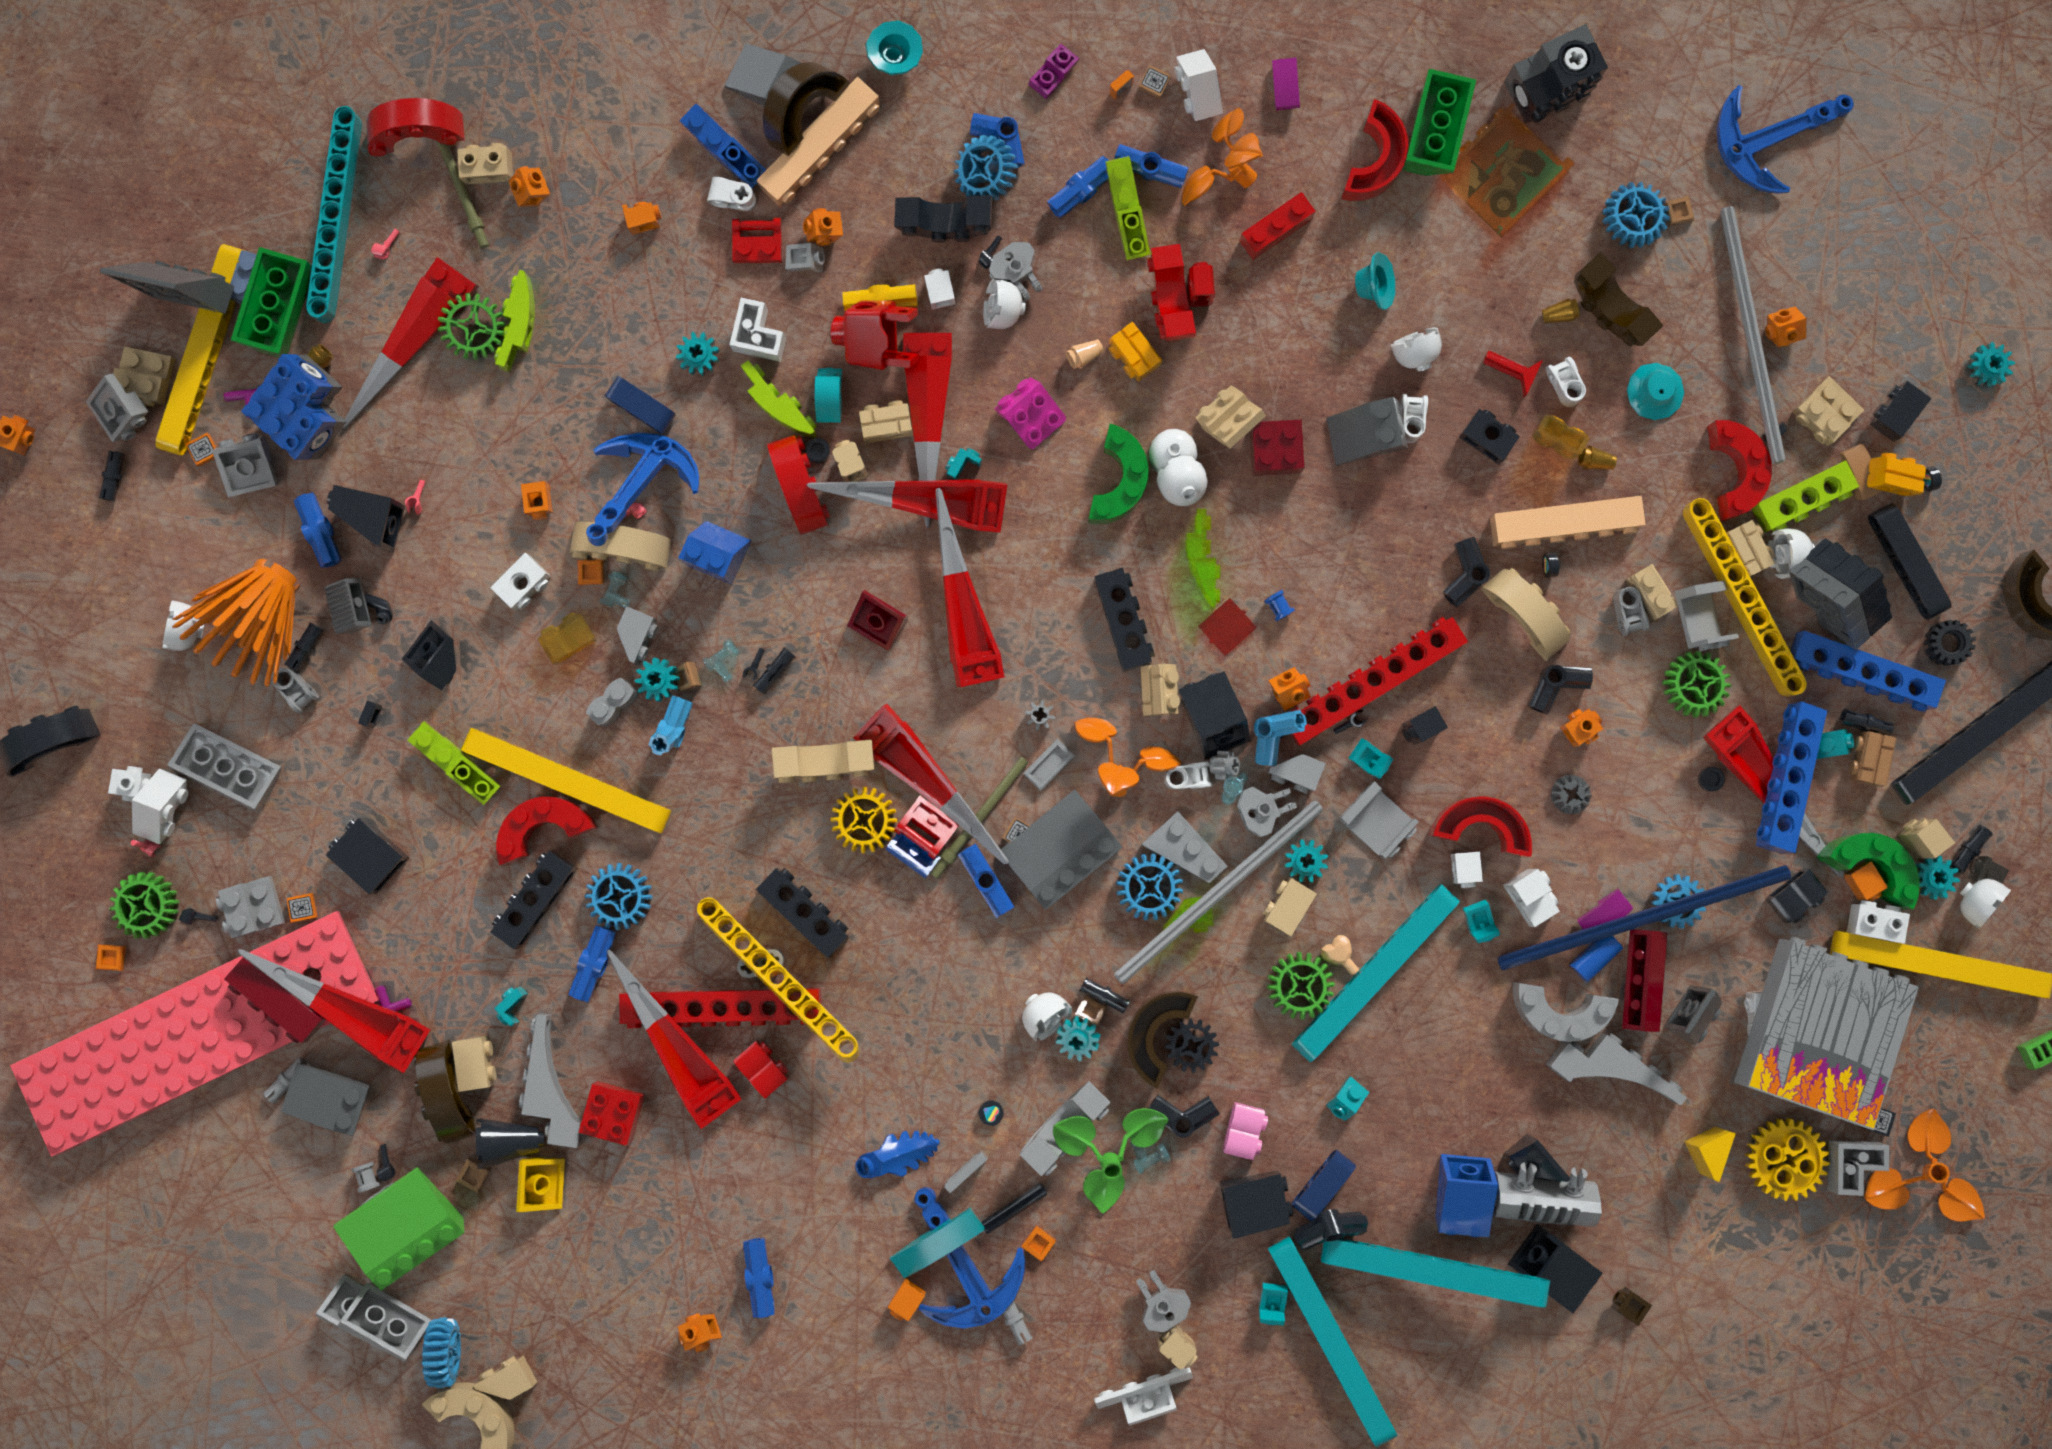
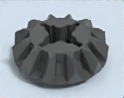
M1566 775L1559 778L1551 790V799L1554 806L1565 814L1582 812L1589 806L1592 796L1590 785L1582 777L1575 775ZM1576 788L1575 794L1579 799H1571L1567 802L1568 794L1565 790Z

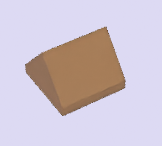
M685 662L676 667L677 669L674 674L680 677L677 683L681 692L702 686L695 662Z

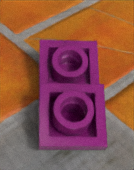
M1060 44L1046 58L1045 64L1029 79L1028 85L1047 100L1071 72L1079 58L1064 45Z
M1297 58L1272 60L1276 111L1300 108Z
M1616 889L1599 900L1596 907L1579 917L1577 923L1582 929L1593 927L1626 916L1633 910V906L1622 892Z

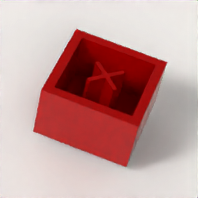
M599 1081L593 1083L578 1133L625 1146L629 1145L633 1141L645 1094Z

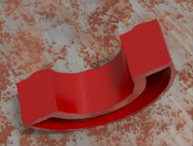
M426 98L392 100L375 107L366 117L368 151L371 156L381 157L387 153L395 152V143L409 137H426L446 145L465 141L463 114L454 106L438 100Z
M1373 100L1363 128V132L1370 135L1377 143L1379 159L1368 167L1351 168L1341 196L1343 200L1364 201L1384 193L1395 182L1406 161L1408 136L1405 126L1396 112L1379 100Z
M1180 244L1151 248V257L1147 258L1148 272L1153 274L1154 291H1150L1152 306L1157 305L1158 313H1154L1156 328L1159 329L1160 340L1164 339L1165 342L1195 338L1196 330L1192 310L1190 311L1187 299Z
M1715 420L1707 426L1710 450L1721 451L1729 455L1735 462L1738 470V479L1733 490L1717 498L1720 522H1724L1748 512L1763 499L1771 482L1772 463L1766 445L1754 431L1734 421Z
M793 434L767 444L777 478L799 533L803 535L828 526L826 519L830 517L826 504L821 505L816 494L818 490L809 488L806 485L808 483H817L815 476H809L807 468H810L811 465L807 454H802L805 446L801 435L796 437Z
M1470 797L1450 804L1435 818L1428 834L1430 837L1458 841L1461 832L1468 825L1475 822L1483 823L1490 826L1497 833L1501 842L1502 853L1520 857L1532 856V838L1523 817L1511 805L1492 797Z
M538 797L527 800L515 807L507 815L499 829L496 841V854L499 865H509L528 857L529 838L534 830L543 824L556 823L565 830L569 837L574 838L598 829L589 813L572 801L556 797Z

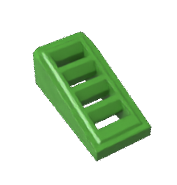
M2052 1030L2017 1046L2027 1069L2036 1070L2052 1062V1048L2048 1041L2052 1040ZM2041 1044H2044L2048 1054H2044ZM2034 1048H2036L2040 1058H2036L2033 1051Z

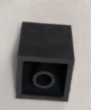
M334 485L333 490L329 492L327 497L328 509L374 545L394 553L405 505L390 497Z
M1225 671L1213 673L1204 680L1188 683L1179 689L1181 702L1205 760L1216 756L1218 750L1228 751L1251 741L1247 718Z
M1279 1171L1220 1181L1228 1229L1233 1239L1290 1224L1289 1217L1293 1216L1291 1202H1286L1284 1193L1288 1191L1286 1176L1281 1177Z
M1538 1224L1535 1225L1508 1263L1509 1266L1520 1274L1550 1280L1548 1296L1573 1314L1603 1274Z

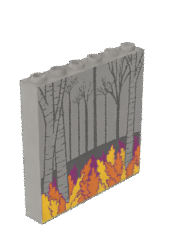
M1792 936L1790 940L1779 939L1734 1083L1874 1130L1919 987L1910 984L1909 978L1894 974V978L1888 976L1889 971L1878 967H1874L1873 970L1868 969V963L1853 959V962H1849L1846 955L1832 952V955L1827 954V948L1814 944L1811 947L1805 946V940Z

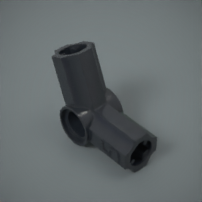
M1475 537L1454 544L1464 573L1442 593L1448 602L1456 608L1490 578V569L1484 563ZM1473 569H1477L1482 573L1481 581L1473 579L1471 574Z
M1560 665L1546 667L1540 673L1539 682L1527 706L1539 713L1548 715L1560 688L1591 689L1593 682L1592 668ZM1550 670L1558 674V681L1556 683H1552L1548 678Z
M1157 1094L1148 1109L1164 1114L1168 1118V1123L1165 1127L1181 1138L1190 1136L1193 1131L1220 1115L1209 1096H1206L1182 1112ZM1186 1119L1189 1121V1127L1186 1131H1178L1176 1129L1178 1120Z
M1332 1209L1318 1214L1316 1220L1297 1228L1294 1236L1296 1243L1300 1245L1301 1249L1308 1250L1323 1242L1336 1241L1345 1236L1363 1235L1367 1232V1225L1369 1223L1366 1215H1363L1361 1212L1339 1213L1337 1209Z

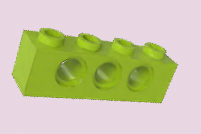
M1845 460L1759 502L1752 508V511L1763 533L1771 529L1774 532L1787 528L1786 522L1792 519L1797 523L1809 517L1808 511L1816 508L1817 512H1820L1832 506L1829 501L1838 498L1840 502L1853 496L1852 490L1860 486ZM1824 483L1831 486V494L1824 490ZM1802 494H1806L1809 497V505L1802 501ZM1781 504H1783V505H1785V506L1787 507V509H1788V514H1787V515H1784V514L1781 513V511H1780V505H1781Z

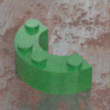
M1111 423L1108 428L1104 453L1112 456L1119 463L1122 470V480L1119 486L1112 492L1093 496L1088 519L1090 524H1108L1128 515L1142 499L1148 480V462L1141 444L1127 430Z
M1878 833L1845 835L1828 843L1816 857L1837 871L1851 870L1861 860L1872 862L1888 887L1881 891L1882 896L1879 898L1892 906L1901 907V910L1914 909L1917 903L1920 883L1914 860L1900 843L1888 836Z

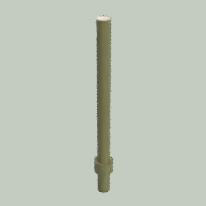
M436 141L467 215L469 229L474 233L480 249H485L489 247V243L483 231L484 224L476 214L465 184L459 178V170L449 145L440 144Z
M1023 757L1019 758L975 816L981 823L1029 763ZM963 830L950 848H946L940 855L942 858L930 872L935 878L938 879L949 864L952 865L958 858L956 855L971 837L967 831Z

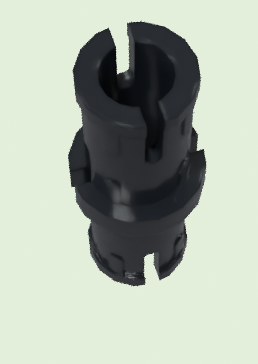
M108 450L105 471H102L101 474L103 481L99 499L115 502L118 483L122 481L120 473L125 456L124 453Z
M309 622L300 640L295 641L294 645L296 646L286 662H284V665L298 672L309 653L312 654L314 651L312 647L324 630Z
M783 647V650L774 661L766 665L767 669L753 686L766 695V692L775 681L784 676L782 673L796 656Z
M1844 709L1839 718L1840 724L1855 727L1860 732L1868 731L1891 736L1894 729L1893 723L1874 718L1869 713L1864 715Z
M1978 825L1967 842L1964 841L1961 844L1962 848L1952 860L1950 867L1958 868V872L1963 874L1973 859L1979 857L1981 854L1980 850L1993 833L1988 828Z
M1088 977L1085 978L1079 990L1099 1000V1004H1106L1122 1014L1126 1010L1125 1006L1128 1007L1130 999L1111 991V987L1106 986L1105 988L1088 979Z

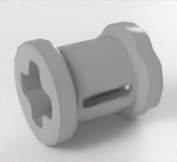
M373 1161L351 1169L357 1178L359 1185L358 1193L380 1186V1182L376 1181L372 1168L374 1166Z

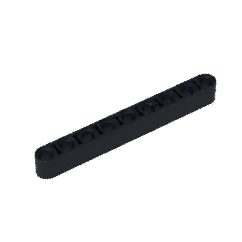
M2052 661L1896 778L1890 786L1904 804L1909 805L1918 800L2051 699Z

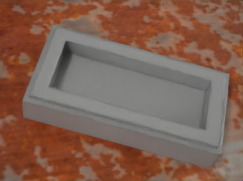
M1057 738L1023 774L1041 791L1075 755Z
M983 1150L975 1154L945 1182L944 1187L949 1193L954 1191L988 1159Z

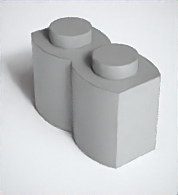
M623 678L616 679L609 684L603 696L596 698L590 703L586 714L597 725L606 727L618 718L622 709L629 707L636 700L639 692L627 680Z

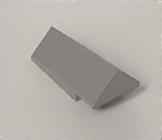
M344 1274L315 1314V1316L404 1362L413 1353L424 1335L429 1322L432 1321L368 1282L363 1286Z

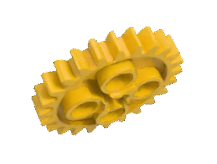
M1776 1118V1126L1772 1122L1767 1121L1768 1129L1758 1127L1761 1135L1752 1134L1751 1136L1755 1143H1747V1146L1752 1149V1153H1745L1746 1157L1751 1158V1162L1746 1163L1745 1166L1753 1169L1748 1174L1749 1177L1757 1178L1754 1185L1758 1187L1763 1186L1762 1192L1765 1194L1771 1191V1197L1775 1199L1780 1195L1782 1200L1787 1201L1790 1195L1791 1199L1797 1201L1798 1193L1802 1197L1807 1198L1806 1190L1809 1189L1816 1192L1813 1184L1818 1183L1822 1185L1823 1182L1819 1176L1828 1174L1822 1170V1166L1830 1165L1829 1162L1823 1160V1157L1829 1155V1152L1821 1150L1826 1143L1816 1141L1820 1134L1817 1132L1811 1133L1813 1127L1809 1125L1803 1127L1802 1121L1797 1120L1794 1124L1793 1119L1787 1118L1784 1124L1782 1119ZM1795 1136L1797 1144L1794 1148L1790 1149L1789 1140ZM1773 1147L1775 1151L1774 1156L1771 1159H1767L1766 1151ZM1804 1149H1807V1152H1806V1153H1804V1154H1802V1155L1799 1154V1153H1801L1802 1151H1804ZM1803 1160H1807L1808 1167L1805 1171L1801 1172L1800 1163ZM1771 1164H1776V1165L1772 1166V1167L1770 1168V1170L1767 1169V1167H1768L1769 1165H1771ZM1784 1170L1785 1178L1782 1182H1778L1777 1174Z

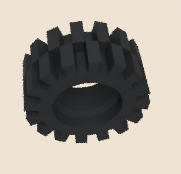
M1947 620L1937 623L1925 635L1928 640L1924 641V645H1928V649H1925V652L1931 653L1929 658L1931 660L1936 659L1935 663L1939 665L1949 666L1965 662L1973 654L1970 651L1976 647V645H1972V642L1976 641L1975 637L1970 636L1973 633L1972 629L1967 630L1966 627L1968 625L1966 623L1960 624L1958 620ZM1945 634H1952L1957 638L1958 647L1954 652H1947L1942 647L1941 641Z

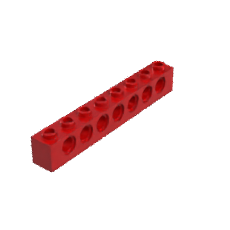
M1443 616L1431 624L1432 630L1425 633L1422 629L1410 637L1412 639L1411 643L1406 646L1402 642L1390 649L1391 655L1385 659L1381 655L1369 662L1371 667L1362 672L1361 668L1348 675L1350 680L1346 683L1341 684L1338 681L1327 688L1328 694L1323 697L1317 694L1307 700L1308 706L1300 711L1303 715L1307 712L1314 713L1317 721L1315 725L1306 724L1305 731L1290 734L1297 747L1466 644L1468 640L1454 618L1451 617L1446 620ZM1432 635H1437L1441 638L1442 644L1439 648L1431 644L1430 639ZM1411 648H1417L1420 651L1421 658L1418 661L1410 657L1409 652ZM1390 661L1399 663V673H1392L1389 670L1388 665ZM1373 673L1379 677L1378 686H1371L1368 683L1367 678L1369 674ZM1349 686H1353L1358 690L1357 699H1350L1347 696L1346 691ZM1328 699H1333L1337 702L1338 708L1336 712H1330L1326 709L1325 704ZM1296 707L1289 712L1297 711L1299 708Z
M821 988L806 989L821 1004ZM770 989L649 992L664 1010L668 1003H673L677 1007L676 1015L670 1017L680 1027H691V1022H701V1027H714L716 1022H726V1026H741V1021H751V1026L766 1025V1021H776V1025H791V1020H800ZM793 992L790 994L789 1000L798 1001L802 994L800 992ZM620 993L619 1024H627V1028H642V1022L628 994ZM769 1000L773 1001L777 1006L774 1014H768L764 1009L765 1003ZM742 1001H747L751 1004L752 1011L749 1015L741 1013L740 1004ZM693 1002L699 1003L702 1007V1012L699 1016L693 1015L690 1011V1006ZM717 1002H723L726 1005L727 1011L725 1015L716 1013L715 1005ZM811 1009L806 1013V1017L814 1019L818 1016L819 1011Z

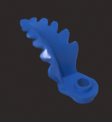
M903 1131L899 1140H897L894 1134H889L880 1149L862 1154L855 1163L856 1171L862 1178H874L886 1173L903 1177L907 1174V1166L914 1170L919 1168L918 1159L924 1163L928 1162L927 1156H934L933 1151H938L937 1146L940 1144V1141L935 1139L932 1134L928 1137L926 1132H923L920 1137L919 1131H914L912 1138L909 1137L907 1131Z

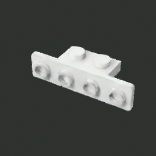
M1174 1368L1170 1371V1374L1164 1376L1160 1374L1152 1375L1146 1379V1382L1137 1384V1382L1125 1384L1123 1389L1119 1391H1103L1094 1401L1098 1409L1122 1402L1128 1424L1131 1426L1176 1411L1177 1408L1170 1386L1192 1379L1193 1375L1190 1368Z

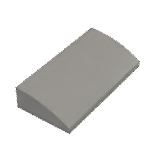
M195 723L167 765L173 771L258 814L271 794L282 769L281 766Z

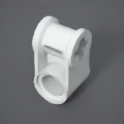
M712 177L707 202L720 208L750 211L756 205V196L751 187L746 183L731 181L722 177Z
M1567 357L1562 363L1555 366H1546L1547 377L1553 385L1560 402L1566 407L1576 406L1585 396L1586 388L1574 360L1571 357ZM1567 389L1575 390L1578 395L1577 398L1570 397Z
M1402 394L1400 410L1407 443H1415L1425 432L1428 396L1424 395L1422 398L1407 397V394ZM1414 425L1418 429V434L1409 433L1407 426Z
M1209 762L1192 763L1168 770L1164 775V783L1171 790L1211 787L1213 784L1209 780ZM1172 772H1178L1182 776V781L1179 785H1174L1170 782V774Z

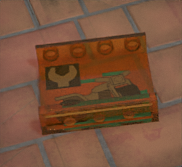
M1513 103L1506 109L1502 106L1493 115L1495 120L1490 125L1485 123L1475 133L1478 137L1473 142L1467 140L1461 146L1454 173L1441 174L1439 177L1501 238L1575 164L1569 157L1562 162L1512 113L1515 107Z

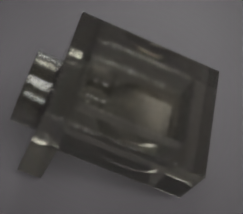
M1979 856L1972 861L1969 867L1970 874L1968 879L1974 882L1982 879H1991L2002 884L2009 870L1993 862L1989 856Z

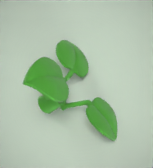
M1147 1108L1136 1109L1130 1112L1122 1121L1123 1129L1127 1134L1123 1137L1118 1155L1111 1152L1104 1155L1099 1153L1095 1145L1091 1143L1096 1136L1095 1126L1091 1120L1082 1116L1070 1117L1056 1123L1053 1126V1137L1060 1149L1069 1155L1080 1156L1086 1151L1087 1146L1094 1152L1097 1160L1100 1162L1101 1170L1091 1171L1085 1177L1083 1190L1087 1198L1099 1211L1105 1213L1115 1204L1124 1189L1125 1180L1120 1162L1124 1160L1123 1154L1127 1140L1130 1138L1132 1144L1137 1147L1145 1148L1153 1145L1161 1137L1168 1123V1118L1156 1110Z

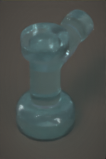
M610 570L608 578L611 582L604 598H600L599 602L613 608L614 604L626 608V606H629V599L621 597L616 593L619 586L626 584L629 577Z
M730 638L724 641L723 649L710 658L706 657L703 659L706 667L710 671L716 669L723 677L725 683L733 678L731 673L729 674L722 661L728 656L735 658L741 654Z
M1240 773L1238 778L1229 777L1225 780L1221 799L1225 804H1233L1236 797L1242 793L1243 784L1248 780L1244 773Z
M1130 1142L1138 1158L1133 1162L1139 1174L1144 1173V1169L1159 1161L1163 1163L1172 1161L1163 1142L1157 1145L1156 1152L1147 1156L1143 1147H1137Z

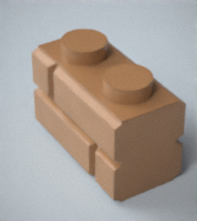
M1861 732L1860 736H1857L1854 741L1853 749L1856 750L1855 760H1852L1849 765L1850 781L1875 787H1886L1897 738L1874 732Z

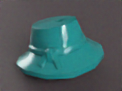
M899 20L883 22L871 32L865 44L867 58L877 70L889 75L906 74L918 66L923 54L921 36L913 26Z
M1376 252L1372 256L1371 263L1356 272L1355 287L1360 298L1375 301L1377 307L1382 310H1386L1393 304L1396 294L1395 275L1392 263L1388 257L1380 252Z
M1659 363L1641 365L1630 376L1627 386L1630 406L1639 416L1651 420L1670 417L1681 407L1685 393L1681 377L1671 367Z

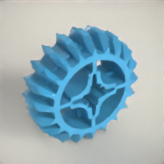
M980 135L979 139L971 138V144H964L965 151H958L961 158L954 162L959 165V168L953 172L959 175L955 181L961 185L959 190L966 193V196L991 195L992 199L997 201L1000 200V194L1007 195L1006 187H1014L1010 180L1011 178H1017L1013 170L1018 168V166L1012 163L1017 157L1010 153L1012 148L1005 145L1006 142L1004 140L997 139V137L992 135L989 137ZM988 150L994 151V153L991 156L988 155L987 157H982L980 155L981 153ZM989 181L991 183L985 188L977 186L980 182Z
M1629 182L1627 188L1624 185L1619 186L1618 191H1613L1610 194L1611 198L1605 201L1607 207L1603 209L1602 214L1607 217L1603 219V224H1609L1606 228L1607 233L1613 231L1612 240L1617 239V237L1621 239L1620 246H1623L1626 241L1629 248H1633L1635 244L1642 248L1645 242L1651 245L1654 239H1659L1662 236L1661 232L1667 229L1665 223L1669 221L1670 216L1665 213L1669 211V206L1662 205L1666 198L1662 197L1659 199L1660 190L1651 191L1652 184H1649L1645 189L1643 182H1639L1636 187L1633 182ZM1628 199L1627 210L1618 214L1620 202ZM1653 216L1651 229L1644 231L1645 220ZM1623 224L1628 225L1631 228V230L1625 227Z
M1142 854L1141 863L1138 862L1136 857L1132 858L1135 866L1131 867L1126 863L1124 867L1129 872L1127 874L1119 872V876L1125 878L1124 882H1116V885L1123 886L1124 890L1117 891V895L1125 894L1126 897L1120 901V904L1123 905L1127 902L1130 904L1126 908V912L1129 913L1135 908V918L1139 917L1140 912H1144L1143 920L1146 921L1149 918V913H1152L1154 920H1158L1157 912L1160 911L1162 916L1166 917V907L1174 911L1175 907L1170 904L1171 901L1180 902L1178 897H1174L1175 892L1183 893V889L1176 888V884L1183 883V880H1174L1173 877L1179 874V870L1170 872L1169 869L1173 866V863L1169 862L1165 867L1162 865L1165 857L1161 856L1159 862H1155V854H1151L1150 861H1147L1146 855ZM1145 866H1153L1160 869L1152 878L1144 877L1137 870ZM1165 875L1170 883V891L1167 898L1159 890V883ZM1132 876L1140 884V891L1134 899H1132L1129 892V882ZM1158 877L1153 887L1159 896L1155 893L1151 894L1149 891V894L1145 893L1140 897L1146 888L1140 878L1144 881L1148 880L1150 883L1151 880L1155 881ZM1148 896H1153L1162 903L1154 908H1144L1138 905Z
M617 863L615 871L613 865L609 864L607 865L608 873L602 868L598 870L601 878L592 875L591 879L596 883L595 885L587 884L586 888L593 891L592 894H585V898H592V903H587L586 908L594 907L595 910L590 913V916L595 917L599 914L597 923L602 924L606 920L605 928L607 929L612 927L613 922L615 930H620L622 923L625 929L631 928L630 920L637 925L640 923L637 915L642 918L647 916L642 911V908H651L650 904L645 903V899H653V895H646L645 891L652 889L651 885L643 886L642 883L648 879L646 876L638 879L641 870L636 869L631 874L632 865H627L623 871V864ZM617 876L626 877L635 885V888H623L621 882H618ZM610 879L609 893L600 898L603 885ZM617 890H619V893H629L620 899V904L619 900H608L617 895ZM638 895L636 906L628 914L629 899ZM613 904L621 917L610 915L605 911L603 905Z
M447 1317L433 1319L426 1328L422 1345L423 1353L421 1355L424 1379L430 1387H451L458 1377L461 1361V1334L459 1333L460 1327L454 1319H447Z

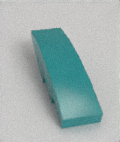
M969 1207L952 1220L948 1219L934 1230L925 1232L892 1255L890 1260L901 1275L906 1278L957 1249L984 1231V1226Z

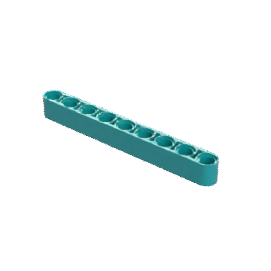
M348 106L337 108L333 115L306 305L308 313L321 323L331 322L336 315L362 131L360 117ZM352 117L350 123L344 124L346 118ZM349 140L346 147L340 148L343 141ZM345 164V168L337 172L339 165ZM342 187L340 194L334 195V191ZM334 211H339L336 218L330 219ZM335 234V239L327 243L328 237ZM332 258L331 264L324 267L325 260ZM328 281V287L325 290H321V285ZM325 305L324 312L317 314L318 308Z
M1439 884L1330 1001L1329 1006L1326 1005L1323 1012L1319 1013L1294 1040L1292 1046L1309 1062L1315 1060L1454 910L1460 900L1444 885Z
M1290 1236L1268 1247L1267 1249L1374 1446L1378 1448L1396 1438L1398 1435Z
M1344 1238L1323 1242L1320 1261L1325 1264L1536 1307H1547L1550 1280Z

